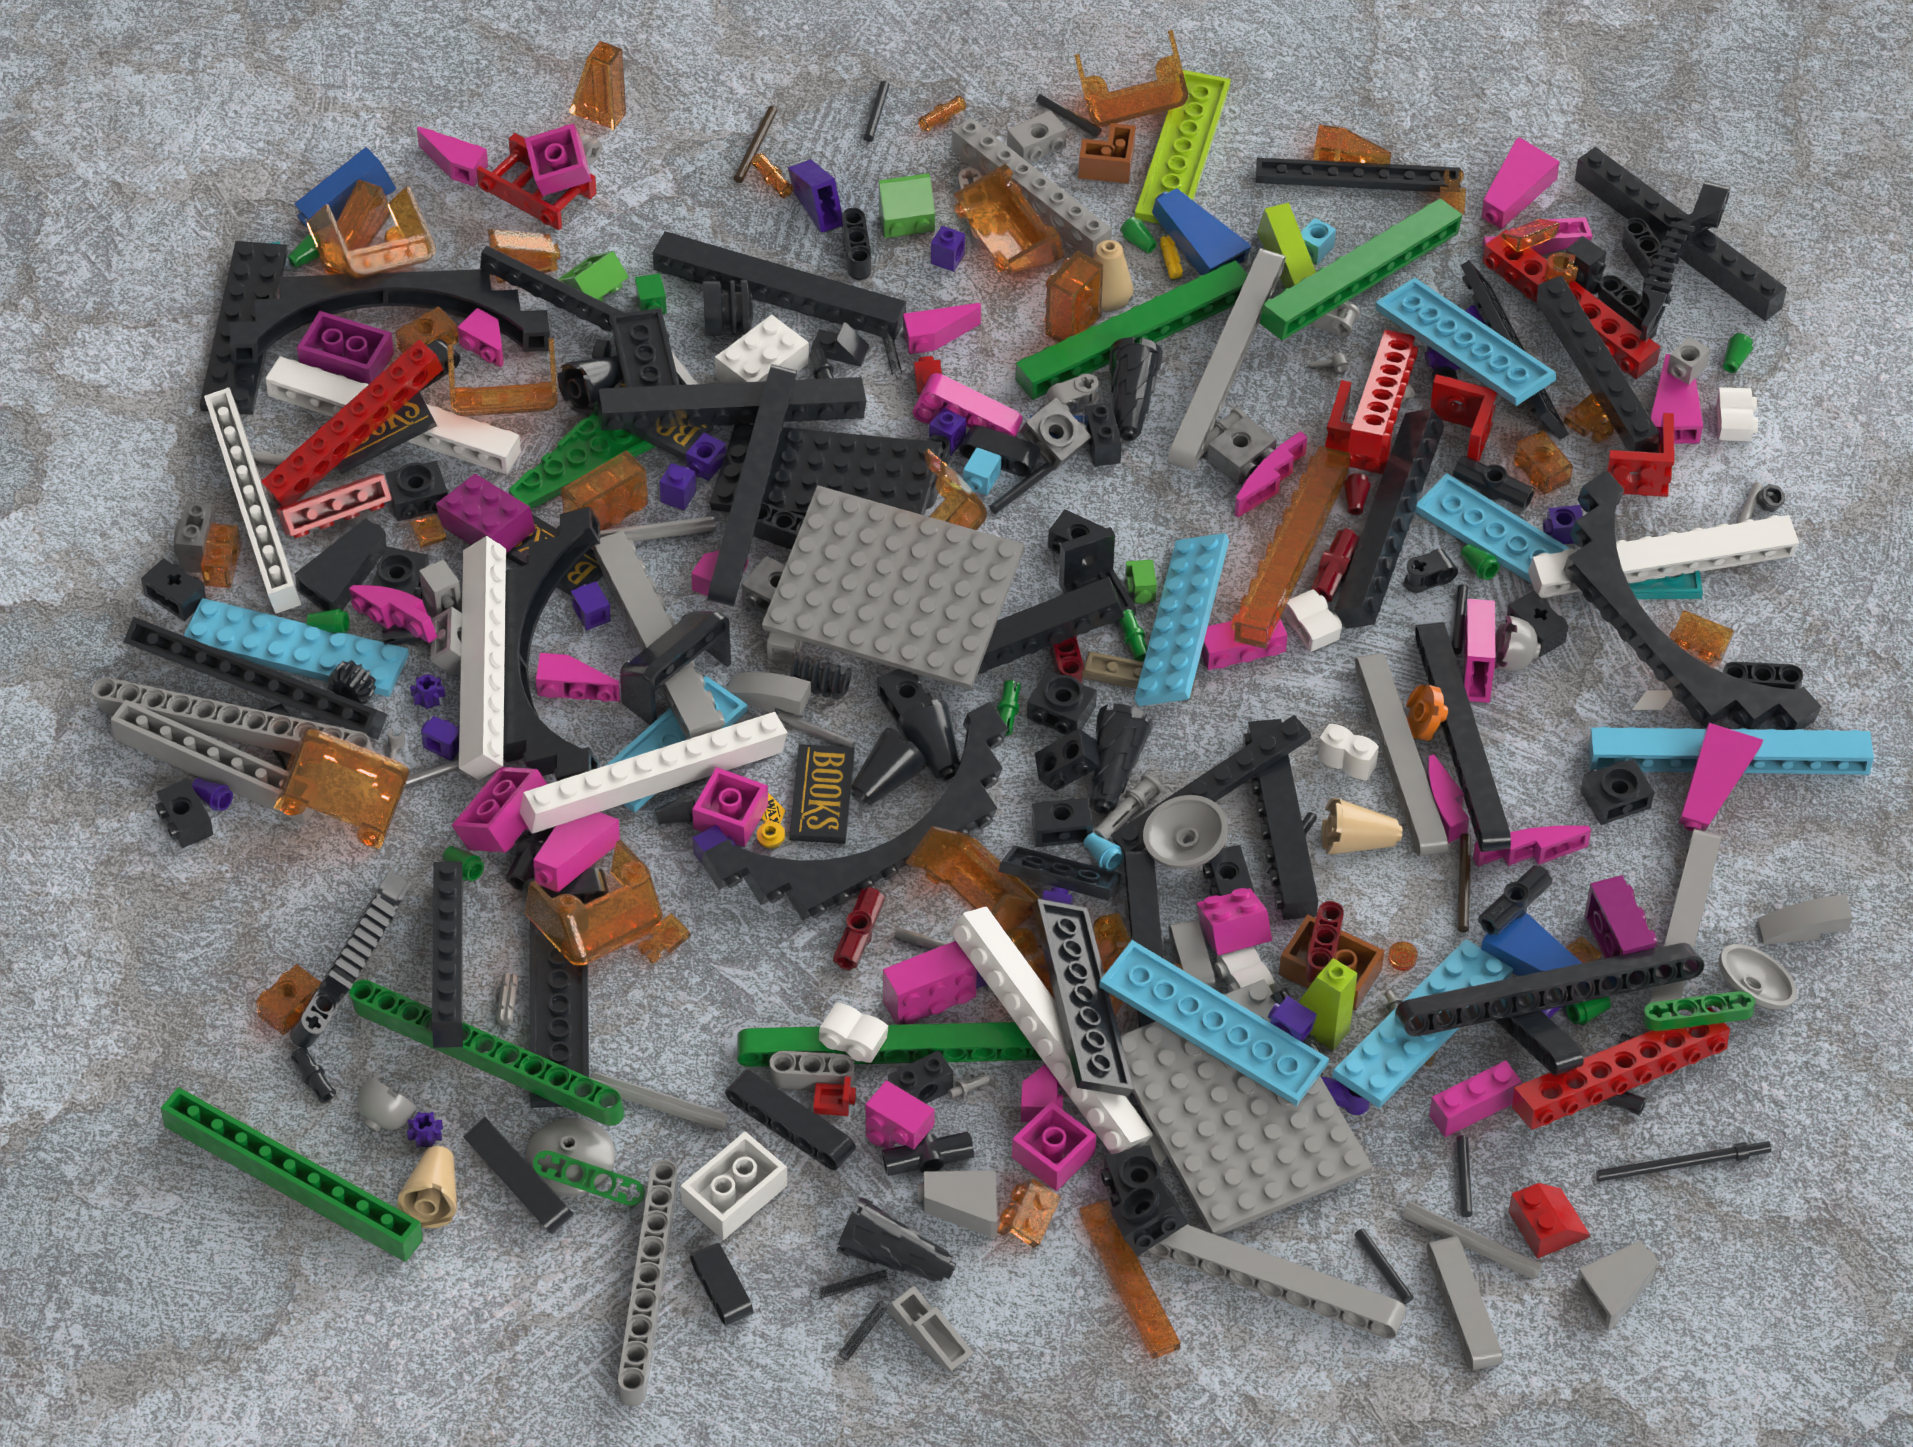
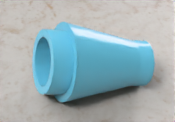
M1091 833L1085 838L1084 846L1089 850L1101 868L1112 871L1121 865L1124 854L1120 846L1099 837L1096 833Z

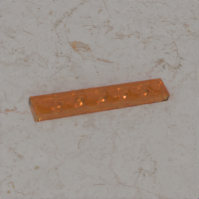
M1104 1199L1079 1208V1216L1152 1359L1179 1350L1181 1342L1134 1251L1123 1238L1110 1211L1112 1208L1108 1200Z

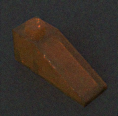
M1319 124L1314 160L1390 164L1392 152L1346 128Z

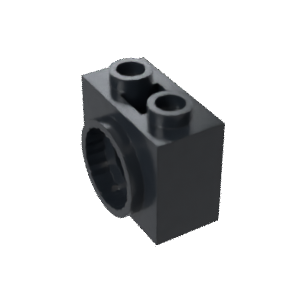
M438 461L424 464L418 462L409 463L398 470L385 473L386 483L392 498L390 501L397 522L438 513L436 503L448 495Z
M386 546L384 554L377 564V571L371 585L400 590L423 601L419 570L429 565L428 554Z
M1047 670L1027 701V718L1036 724L1045 725L1064 735H1068L1078 728L1082 730L1096 708L1097 690L1081 684L1072 676L1058 675Z
M1634 758L1627 761H1618L1612 766L1600 770H1592L1583 776L1581 793L1600 825L1650 809L1652 806L1654 790Z
M1150 1145L1105 1156L1104 1169L1100 1170L1104 1186H1109L1111 1190L1110 1201L1112 1208L1120 1204L1123 1198L1133 1189L1140 1186H1148L1159 1178L1164 1182L1160 1166L1154 1157Z
M1161 1178L1148 1186H1140L1133 1189L1123 1198L1120 1204L1110 1210L1123 1238L1137 1256L1188 1224L1175 1197Z

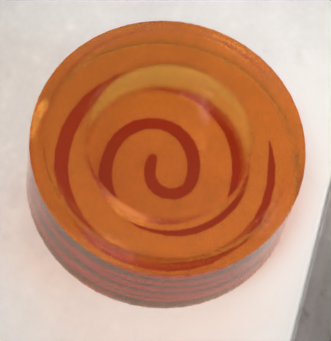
M1397 942L1389 949L1388 961L1397 970H1410L1416 965L1417 949L1411 943Z

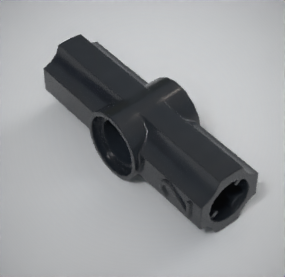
M1461 456L1453 470V477L1481 489L1482 495L1490 500L1501 498L1520 508L1527 509L1535 494L1534 487L1508 476L1505 468L1497 464L1486 466L1467 456Z
M555 826L533 834L529 831L528 835L523 834L520 838L516 850V858L506 875V882L512 885L514 889L523 891L524 883L535 877L534 858Z
M1533 865L1517 881L1508 883L1504 888V893L1479 915L1478 922L1483 930L1490 936L1493 934L1498 935L1514 919L1523 917L1527 912V907L1552 885L1553 878L1549 875L1548 870L1541 865Z
M968 1131L939 1138L934 1134H927L914 1150L907 1145L882 1150V1158L885 1172L888 1176L919 1170L922 1173L940 1170L944 1164L974 1158V1148Z

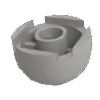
M1506 616L1507 623H1500L1495 634L1497 661H1495L1494 668L1516 672L1523 670L1533 659L1538 658L1541 645L1537 643V634L1532 625L1520 618Z
M370 1077L363 1083L357 1096L358 1110L366 1118L363 1124L376 1132H379L381 1128L388 1131L399 1130L408 1123V1119L413 1117L417 1106L399 1093H394L389 1087Z

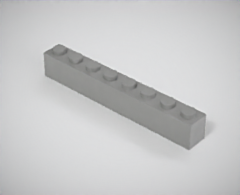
M128 700L123 702L110 719L115 740L204 780L227 785L233 793L303 824L307 822L320 804L317 784Z

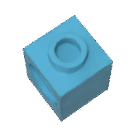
M1314 218L1301 231L1312 263L1317 265L1334 247L1336 229Z
M976 448L963 469V487L973 492L988 495L1001 474V456Z

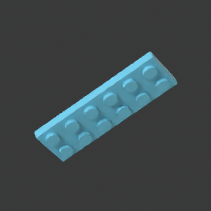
M1447 473L1418 501L1415 513L1467 545L1471 544L1494 555L1500 565L1531 584L1528 569L1533 557L1541 553L1554 554L1570 549Z
M705 676L703 678L705 682L704 689L705 691H711L715 702L714 708L716 711L720 710L724 717L725 726H722V728L732 726L748 711L747 704ZM671 708L605 766L687 740ZM655 794L622 805L635 813Z

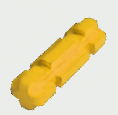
M1169 235L1162 236L1160 238V247L1163 251L1162 254L1166 268L1169 269L1168 275L1173 280L1176 278L1180 279L1183 276V269L1179 263L1180 258L1174 245L1175 242Z

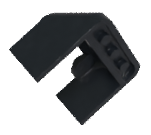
M713 611L686 613L666 633L635 658L623 664L620 669L622 704L647 724L651 725L657 720L655 691L703 651H707L726 667L730 666L729 619L722 613Z

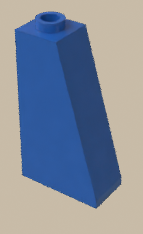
M365 147L295 202L294 205L299 211L296 216L305 227L310 225L318 232L396 190V187L381 161Z
M1176 188L1169 193L1165 191L1157 196L1152 214L1199 275L1210 273L1220 266L1227 265L1235 260L1238 264L1247 260L1251 245Z
M1527 912L1523 917L1514 919L1498 935L1493 934L1490 936L1487 933L1482 940L1481 950L1513 968L1512 973L1517 976L1582 964Z

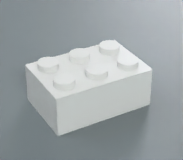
M770 315L715 356L716 378L722 383L766 381L771 364L797 370L798 372L809 364V342L773 315Z
M745 1131L681 1185L682 1205L722 1240H725L788 1186L787 1166Z

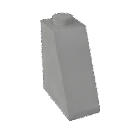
M995 1170L924 1172V1183H918V1201H924V1213L989 1237H997Z
M1640 1240L1579 1269L1576 1285L1608 1331L1616 1326L1653 1280L1657 1260L1654 1253L1650 1249H1646Z

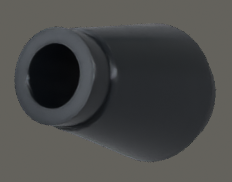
M684 795L659 808H655L659 825L692 822V809L695 805L693 796L686 797Z

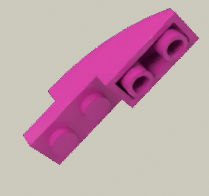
M353 585L349 588L353 608L358 613L368 616L374 623H379L387 629L396 624L398 627H403L410 631L414 637H419L428 643L437 638L431 617L427 615L421 599L400 590L381 586Z

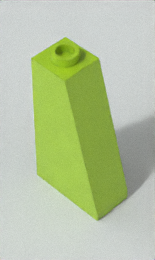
M1289 202L1265 208L1257 234L1265 250L1286 256L1280 279L1286 289L1291 288L1303 278H1308L1315 274L1316 270Z
M1334 958L1315 978L1298 1001V1003L1317 1014L1310 1034L1312 1036L1315 1035L1318 1042L1332 1051L1350 1032L1357 972Z

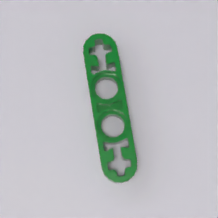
M1736 991L1652 1002L1646 1005L1644 1009L1643 1023L1650 1030L1663 1031L1746 1020L1753 1016L1755 998L1750 993ZM1709 1006L1718 1007L1721 1011L1710 1012L1706 1008ZM1688 1010L1692 1015L1683 1016L1678 1011Z
M540 1151L533 1160L534 1170L542 1177L628 1206L638 1205L642 1202L645 1195L644 1186L636 1179L553 1151ZM547 1155L552 1156L551 1162L560 1165V1159L566 1160L567 1162L561 1171V1178L555 1177L558 1171L548 1168L547 1172H542V1166L538 1164L539 1159H545ZM574 1164L581 1166L584 1172L582 1179L578 1182H571L566 1176L568 1167ZM601 1174L608 1175L612 1180V1186L605 1192L597 1190L594 1184L596 1177ZM617 1178L623 1179L620 1186L630 1188L631 1184L637 1185L636 1190L640 1192V1196L638 1198L633 1197L632 1201L626 1200L627 1195L619 1191L618 1197L611 1196L616 1188Z

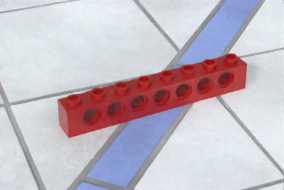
M1507 229L1485 245L1482 262L1536 304L1538 284L1562 275L1613 359L1623 372L1628 373L1637 380L1658 363L1660 345L1650 338L1647 341L1640 340L1642 334L1640 330Z
M1384 330L1351 427L1347 452L1379 459L1382 449L1387 450L1398 411H1400L1402 399H1404L1406 386H1408L1410 374H1412L1414 362H1416L1419 346L1414 345L1415 336Z
M420 339L416 341L261 481L268 496L280 507L297 502L443 370L437 355Z
M1711 1007L1706 1008L1710 1012H1715ZM1725 1023L1663 1031H1649L1584 1058V1064L1581 1067L1556 1076L1547 1073L1514 1087L1512 1108L1531 1130L1549 1125L1562 1117L1573 1115L1586 1107L1597 1105L1610 1097L1621 1095L1634 1087L1645 1085L1658 1077L1671 1074L1682 1067L1695 1064L1706 1057L1721 1053L1727 1049L1730 1028Z

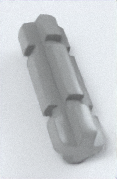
M505 973L502 976V987L498 1004L499 1010L497 1011V1024L500 1026H510L513 1023L518 977L514 973Z

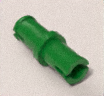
M1130 609L1124 610L1125 617L1118 619L1124 632V642L1126 645H1129L1134 660L1144 662L1148 649L1144 640V630L1139 628L1134 612Z
M1007 680L1003 683L1002 698L997 704V711L1008 727L1005 736L1013 733L1015 715L1019 712L1018 697L1021 684L1017 682L1014 688V680Z

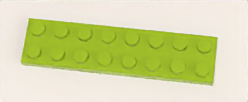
M1182 69L1135 210L1136 219L1160 224L1152 214V210L1157 196L1165 191L1169 193L1177 188L1194 201L1230 89L1231 79Z

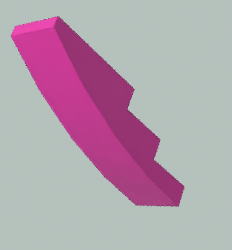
M1586 217L1537 220L1535 227L1510 229L1514 236L1540 255L1567 249L1581 236L1588 240H1592L1593 237ZM1496 236L1484 237L1482 241L1483 249Z
M1300 431L1282 443L1249 476L1236 496L1235 516H1242L1279 493L1280 481L1293 472V462L1306 455L1307 436Z
M1558 825L1510 832V849L1481 852L1478 843L1475 842L1472 859L1477 867L1503 858L1507 865L1510 866L1534 857L1537 864L1540 865L1588 847L1591 829L1589 826Z

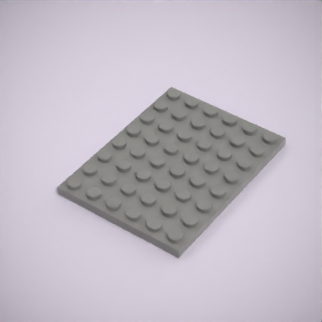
M817 485L762 623V628L769 632L972 690L1025 547L1023 543Z
M1265 979L1225 994L1226 997L1270 1023L1271 1019L1268 1018V1014L1276 1003L1270 997L1273 993ZM1157 1021L1120 1036L1134 1088L1132 1093L1209 1233L1215 1235L1223 1234L1372 1172V1165L1320 1076L1300 1103L1295 1106Z

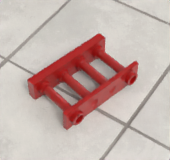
M517 133L508 138L510 155L492 172L481 166L477 168L478 187L483 191L497 196L539 219L545 225H550L557 230L562 228L561 210L577 195H582L591 200L597 194L596 176L591 173L592 181L569 188L553 205L542 200L544 196H542L539 188L532 194L521 189L534 175L525 138ZM516 162H522L529 166L512 183L501 178Z

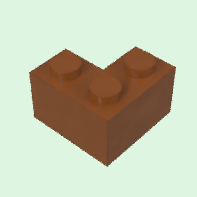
M1111 123L1108 141L1082 139L1078 178L1129 184L1135 149L1136 126Z

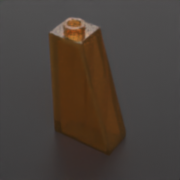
M599 41L587 57L570 107L571 114L613 130L626 115L623 51L621 48Z
M358 179L319 257L324 270L328 274H351L391 215L392 210L382 187Z

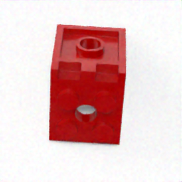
M1436 374L1433 382L1430 408H1433L1437 416L1443 421L1472 428L1467 457L1479 462L1493 427L1492 418L1496 408L1494 403L1498 393L1477 384Z
M1341 380L1327 425L1328 434L1325 440L1326 452L1323 461L1383 474L1390 455L1392 436L1389 439L1387 450L1382 449L1379 459L1347 452L1352 427L1351 423H1346L1352 382Z
M1663 413L1657 453L1609 451L1606 471L1624 488L1623 494L1668 497L1669 483H1671L1672 466L1675 463L1674 413Z

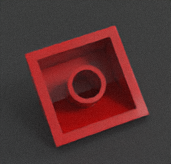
M1536 1183L1512 1193L1508 1213L1537 1259L1590 1237L1588 1230L1561 1188Z

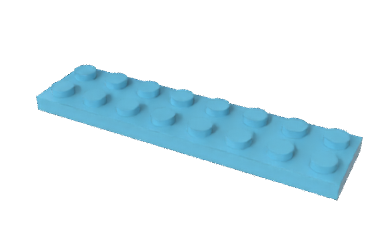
M1415 277L1375 302L1378 312L1516 406L1556 381L1555 371Z
M1226 533L1176 540L1134 698L1138 706L1189 700L1229 544Z
M204 598L201 599L183 635L262 666L327 682L330 673L342 661L349 662L352 660L356 665L362 664L365 670H370L369 675L376 679L374 693L390 697L409 656L408 648L392 644L384 645V642L347 633L337 632L334 634L309 626L306 623Z
M1465 939L1405 1000L1509 979L1513 968ZM1395 1008L1333 1070L1332 1077L1380 1108L1459 1028L1413 1037L1407 1034L1397 1020Z
M1133 940L1100 980V988L1295 1106L1300 1103L1329 1063L1328 1057Z

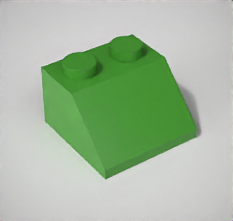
M929 173L879 180V219L884 238L935 231V208Z
M614 251L589 256L557 280L603 301V295L608 292L612 294L623 287L622 282L629 278Z

